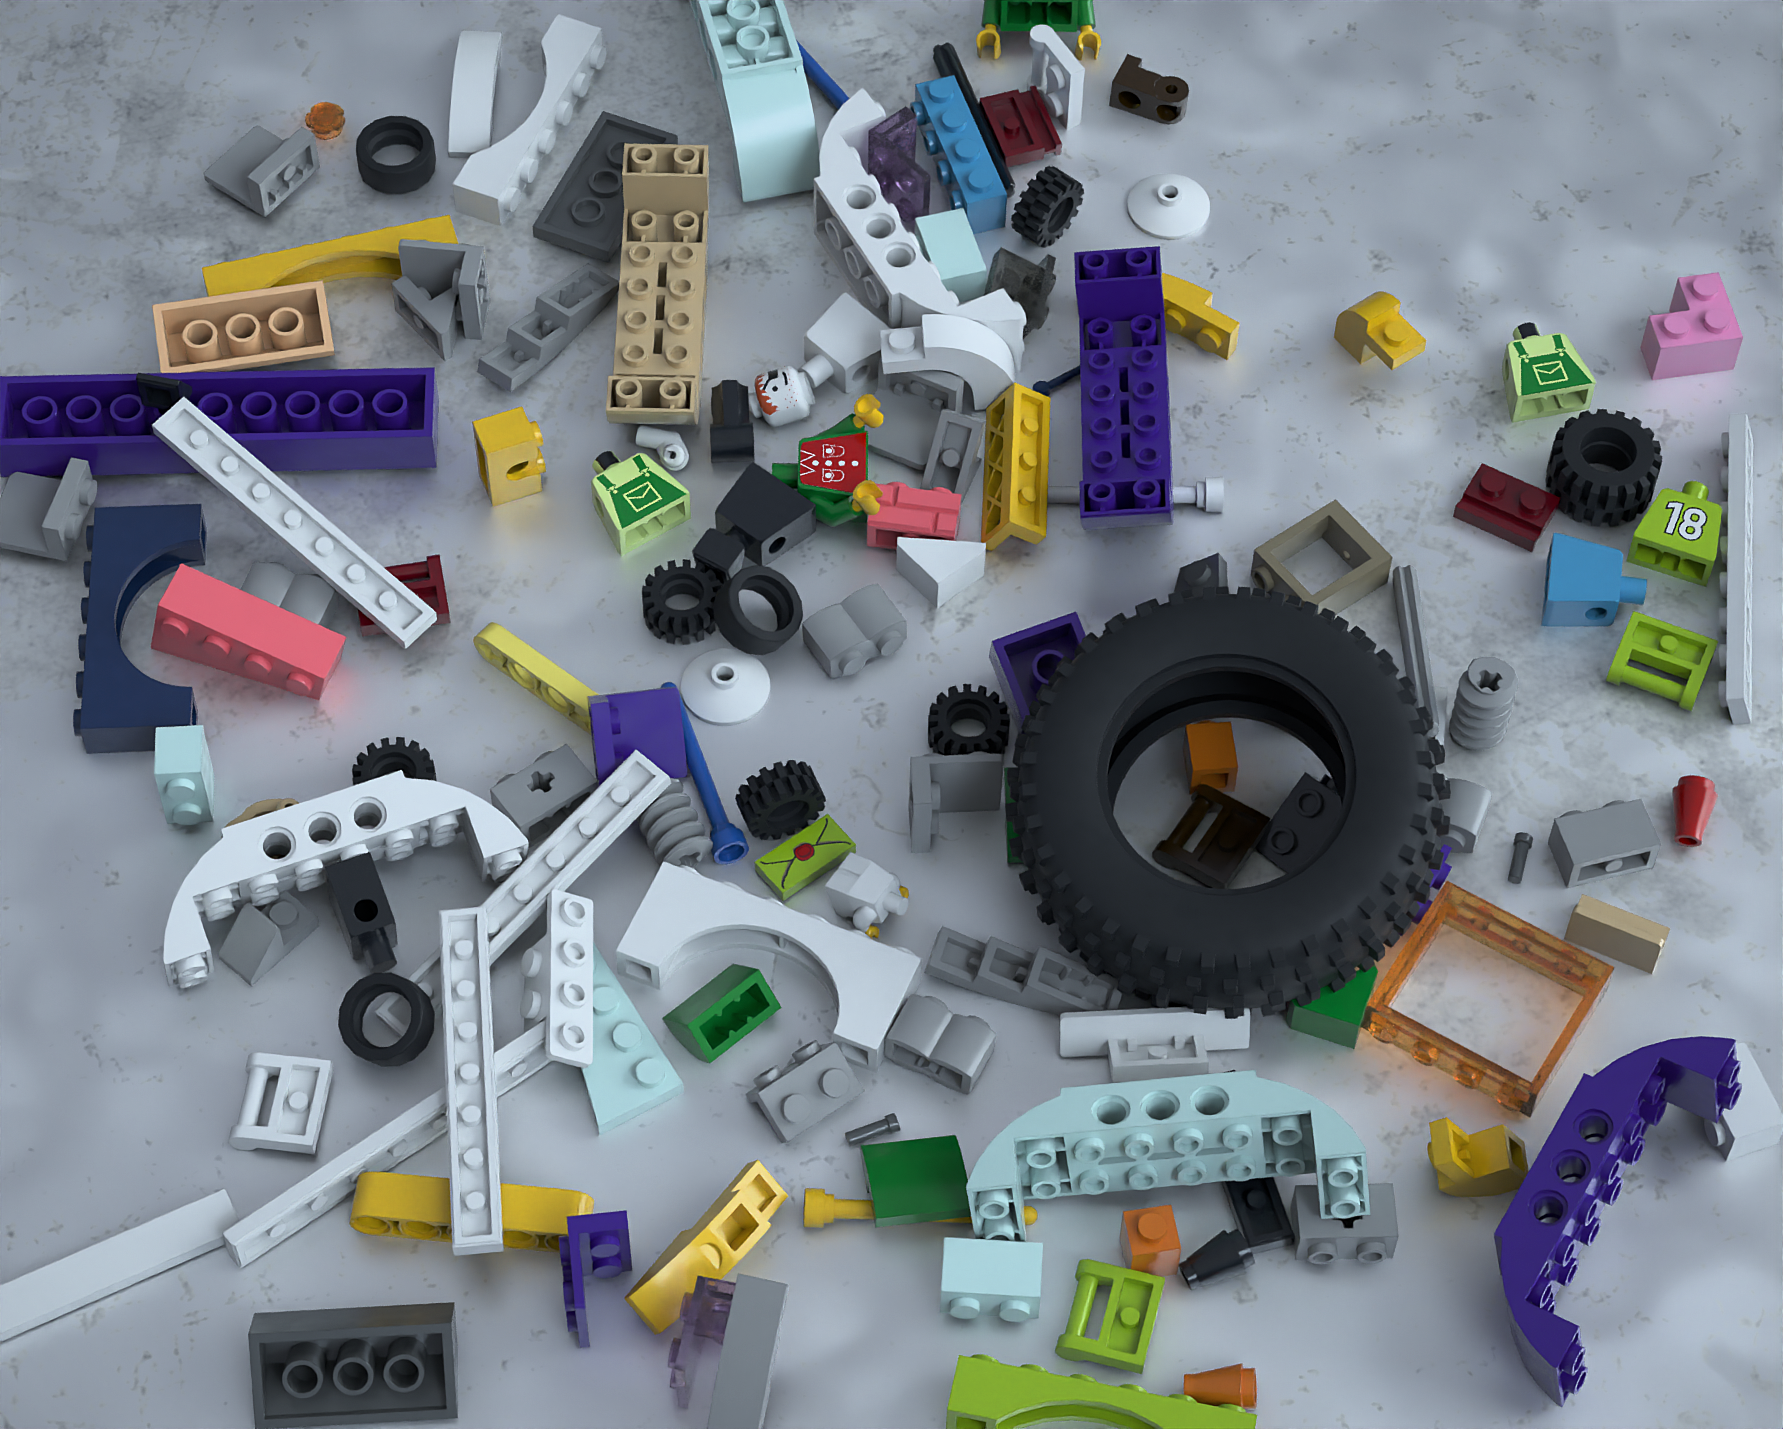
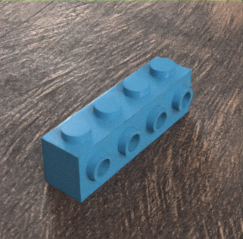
M952 75L915 84V102L910 103L912 121L916 127H919L922 133L925 151L928 156L932 157L935 163L938 181L941 186H945L951 210L964 209L973 234L1005 227L1007 193L955 76Z

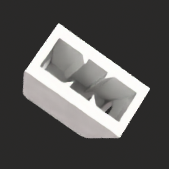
M845 292L806 332L804 336V359L806 363L797 371L798 373L805 371L812 390L825 380H828L842 393H850L878 378L879 359L882 356L880 330L891 328Z

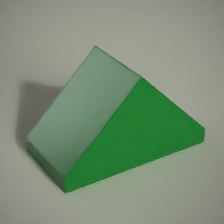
M1374 965L1365 973L1360 969L1357 970L1356 978L1346 983L1344 988L1335 993L1328 985L1320 988V998L1311 1001L1310 1004L1300 1007L1296 998L1290 1000L1286 1018L1289 1028L1355 1049L1373 996L1378 975L1376 966Z

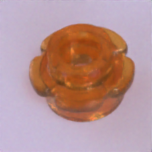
M321 102L311 107V112L305 116V123L311 129V132L315 134L316 138L330 140L341 134L346 120L343 116L344 110L339 105Z

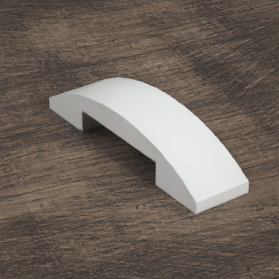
M462 31L460 34L454 64L450 105L448 154L451 158H469L470 155L491 147L493 133L492 111L497 67H500L502 32Z

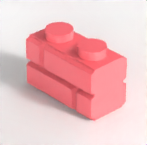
M890 482L886 485L876 484L883 492L881 498L875 499L880 504L878 513L868 516L867 546L897 550L898 537L957 541L962 494L952 493L943 487H934L930 490L909 488L901 482Z

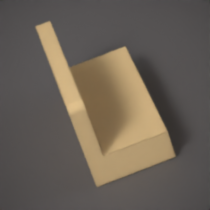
M1582 894L1578 905H1575L1572 911L1564 940L1652 974L1670 928Z

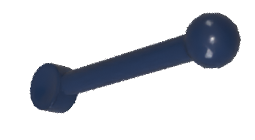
M1080 365L1048 382H1036L1033 385V390L1049 396L1051 389L1080 375Z

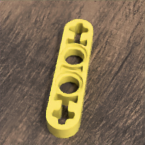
M489 623L474 637V645L486 661L591 735L587 696L599 694L497 623Z

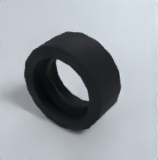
M407 116L380 118L364 127L357 138L356 157L358 170L363 181L374 190L386 194H405L415 191L426 184L435 172L436 155L433 137L429 129L416 119ZM394 144L408 145L420 152L416 158L401 165H384L372 158L382 148Z
M753 565L738 571L717 591L713 604L714 619L724 638L733 647L753 655H765L776 651L799 630L803 618L802 601L795 586L783 574L765 566ZM742 589L752 590L762 595L772 605L777 616L778 625L774 632L760 629L745 617L739 604L738 595Z
M392 972L373 973L358 980L346 992L339 1008L338 1027L343 1042L355 1055L381 1067L401 1066L414 1060L428 1046L434 1032L435 1012L430 997L417 984ZM388 992H395L402 995L409 1002L411 1022L405 1035L397 1043L389 1047L375 1046L364 1037L362 1031L364 1014L377 996Z

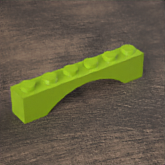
M975 1354L971 1357L963 1355L958 1357L947 1407L946 1429H1022L1044 1422L1070 1420L1101 1423L1118 1429H1255L1257 1415L1247 1413L1242 1407L1233 1404H1221L1217 1407L1197 1403L1192 1397L1183 1394H1172L1167 1397L1147 1393L1144 1388L1133 1384H1122L1117 1387L1098 1383L1096 1379L1083 1374H1073L1067 1377L1048 1373L1045 1368L1038 1365L1024 1364L1017 1367L999 1363L997 1359L988 1355Z

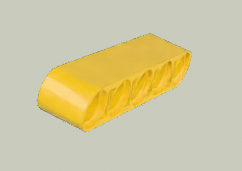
M387 1172L362 1173L358 1176L349 1224L356 1231L369 1235L452 1243L450 1178ZM500 1183L504 1248L560 1253L559 1236L568 1235L567 1217L593 1214L594 1200L586 1193L568 1189Z

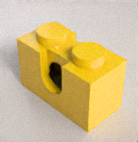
M523 407L472 421L478 474L492 506L494 507L542 492L540 474L546 472V466L538 447L543 446V438L537 422H529Z

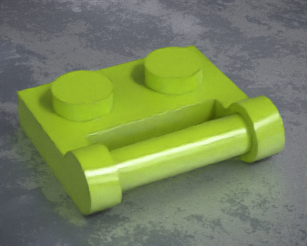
M1633 611L1610 666L1606 681L1618 686L1620 682L1679 702L1680 708L1692 711L1716 651L1718 641ZM1631 659L1688 680L1687 685L1684 686L1628 666L1627 663Z
M1080 1260L1075 1273V1279L1078 1281L1074 1300L1065 1334H1061L1058 1337L1055 1348L1056 1354L1070 1361L1086 1360L1142 1374L1164 1289L1165 1278L1095 1260ZM1101 1285L1112 1287L1099 1339L1094 1340L1084 1337L1097 1287Z

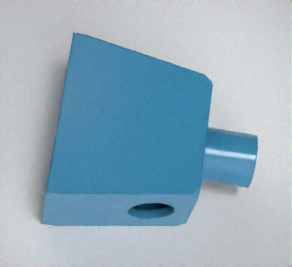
M1553 533L1546 562L1541 626H1610L1614 623L1619 602L1636 605L1644 604L1647 579L1622 576L1623 553L1618 549L1560 533Z

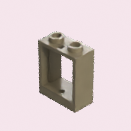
M1335 499L1254 549L1250 575L1256 587L1265 589L1270 596L1273 591L1285 593V602L1289 595L1301 598V607L1304 606L1306 601H1309L1319 606L1318 614L1325 607L1337 615L1388 583L1393 557ZM1323 538L1353 570L1314 595H1311L1281 563Z

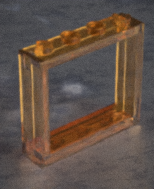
M1446 881L1368 1002L1362 1028L1369 1031L1378 1041L1385 1044H1393L1410 1053L1419 1063L1425 1066H1435L1448 1073L1462 1086L1469 1089H1478L1493 1097L1505 1109L1514 1112L1519 1111L1531 1117L1607 992L1615 967ZM1444 924L1583 996L1532 1082L1391 1008Z

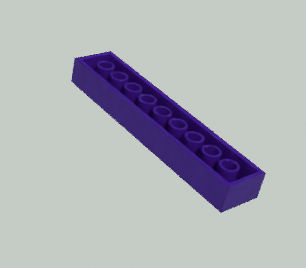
M435 367L143 373L179 380L192 386L193 392L189 401L270 471L437 468L439 396ZM137 374L0 376L1 477H10L15 472L37 476H63L71 458L88 461L92 475L200 472L154 434L152 424L168 410L142 405L136 381Z

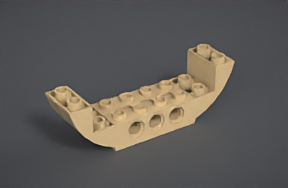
M624 143L622 169L624 220L613 376H608L607 421L615 424L697 425L701 408L708 279L709 145Z

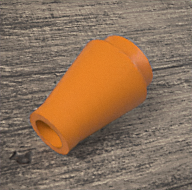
M1240 1363L1196 1374H1184V1395L1192 1397L1197 1403L1217 1407L1221 1404H1233L1243 1409H1256L1255 1368H1243V1364Z

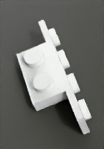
M554 889L547 896V934L532 948H529L522 958L521 974L525 976L524 996L520 1005V1014L524 1017V1033L546 1020L545 1055L548 1059L587 1068L593 1062V901Z
M1188 1007L1061 1013L1059 1017L1060 1055L1062 1057L1108 1055L1112 1082L1208 1074L1207 1050L1246 1049L1249 1047L1250 1040L1249 1008H1244V1016H1239L1237 1019H1225L1224 1009L1207 1008L1206 1014L1193 1013V1009H1188Z

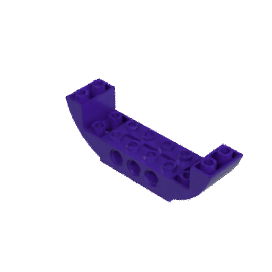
M1160 246L1074 252L1075 288L1080 337L1083 481H1079L1082 528L1083 530L1173 525L1174 495L1170 396Z
M1698 1036L1670 1039L1641 1047L1622 1056L1593 1077L1584 1073L1494 1232L1512 1337L1522 1362L1537 1385L1560 1407H1563L1570 1393L1577 1395L1581 1390L1587 1377L1588 1368L1584 1364L1586 1349L1582 1347L1580 1326L1554 1314L1556 1308L1554 1298L1561 1285L1568 1287L1574 1279L1579 1266V1260L1576 1259L1584 1244L1591 1246L1596 1239L1601 1226L1600 1214L1606 1204L1612 1206L1618 1199L1623 1187L1621 1176L1628 1164L1635 1166L1639 1161L1645 1147L1643 1136L1650 1125L1657 1126L1666 1110L1667 1102L1716 1124L1724 1109L1732 1110L1740 1096L1742 1084L1738 1082L1741 1061L1737 1060L1736 1040L1732 1038Z

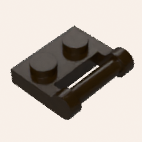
M1200 784L1191 796L1192 804L1169 837L1157 844L1152 852V857L1165 868H1176L1212 888L1227 889L1259 843L1270 822V817L1209 785ZM1212 812L1217 813V817L1193 852L1185 850L1183 847L1205 815Z

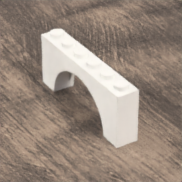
M664 861L616 949L619 975L661 990L665 982L677 969L690 960L709 952L731 948H750L786 957L812 973L831 996L838 1015L837 1024L833 1032V1042H836L847 1062L877 1073L885 1057L884 1047L887 1034L911 994L915 995L921 982L922 958L915 956L904 947L885 945L872 940L867 934L859 930H845L829 924L819 915L812 913L805 915L785 907L784 904L774 898L757 897L744 892L739 886L731 882H718L700 875L691 867L685 865L675 866Z

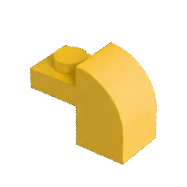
M1383 291L1373 293L1344 310L1337 317L1334 338L1360 364L1377 355L1391 370H1394L1424 352L1426 346V339L1399 314L1401 302L1391 294Z
M1447 1117L1429 1122L1431 1142L1427 1145V1151L1433 1167L1437 1170L1439 1190L1457 1197H1483L1500 1195L1520 1188L1529 1172L1525 1143L1504 1124L1468 1135Z

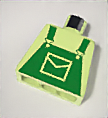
M1531 322L1516 327L1513 331L1515 341H1511L1506 345L1502 363V375L1512 423L1589 409L1596 381L1567 335L1555 333L1541 336L1536 324Z
M606 451L594 460L592 468L598 475L591 480L592 502L620 556L691 519L690 492L646 454L638 453L621 462L612 451Z

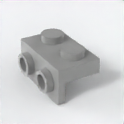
M814 1040L804 1045L792 1054L795 1062L783 1070H780L778 1065L761 1073L753 1080L757 1087L745 1094L750 1103L758 1102L782 1143L789 1142L865 1091L836 1042L819 1045L817 1040Z

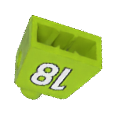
M1689 481L1684 484L1682 492L1669 488L1662 489L1634 532L1626 562L1707 587L1716 559L1722 508L1719 504L1707 501L1709 495L1708 488L1700 482Z

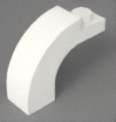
M925 314L922 315V326L880 330L884 374L922 370H942L954 373L966 380L971 386L975 410L986 409L1014 382L1016 383L1014 362L1009 347L993 330L976 321L952 315Z

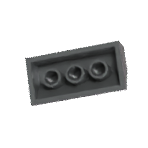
M455 1302L254 1313L248 1333L255 1429L458 1418V1348Z

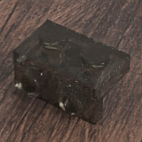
M1001 247L993 255L984 296L1004 288L1013 302L1017 301L1020 303L1027 321L1026 325L1023 326L1024 339L1034 328L1040 329L1048 316L1049 307L1045 304L1047 296L1052 291L1056 282V275L1053 274L1056 257L1047 254L1036 265Z

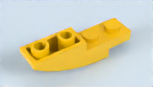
M1162 273L1166 329L1198 344L1203 350L1215 353L1228 360L1237 347L1240 323L1211 308L1212 292L1191 282Z
M759 1160L747 1163L691 1229L679 1233L624 1299L655 1335L660 1334L708 1293L772 1226L768 1220L788 1197L787 1193Z

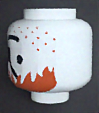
M784 366L758 375L754 383L755 392L748 394L755 417L764 416L766 422L772 427H779L806 418L810 410L809 405L815 404L813 391L805 371L798 373L792 366Z

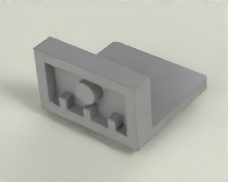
M255 126L204 172L205 181L266 217L320 168L315 134L301 127L290 138L282 140L261 126Z
M401 239L398 251L402 277L406 275L416 287H424L432 299L452 288L454 294H459L456 306L457 321H463L465 339L482 340L490 304L484 247L464 243L451 244Z
M973 752L968 755L943 756L937 753H930L920 757H910L908 811L911 853L930 852L931 834H939V813L995 811L1000 809L1004 765L1002 754Z

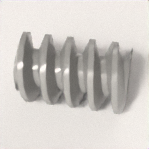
M1495 657L1473 659L1468 666V670L1463 672L1459 679V687L1456 692L1452 717L1449 722V732L1453 739L1462 747L1471 750H1486L1495 747L1503 740L1507 732L1512 705L1518 689V678L1515 671L1505 661Z
M670 778L671 784L635 820L639 823L640 831L647 838V845L654 852V859L660 866L664 861L675 866L685 865L694 868L709 854L713 847V842L709 837L704 836L705 827L701 822H697L698 813L694 808L690 807V797L682 793V782L678 779Z

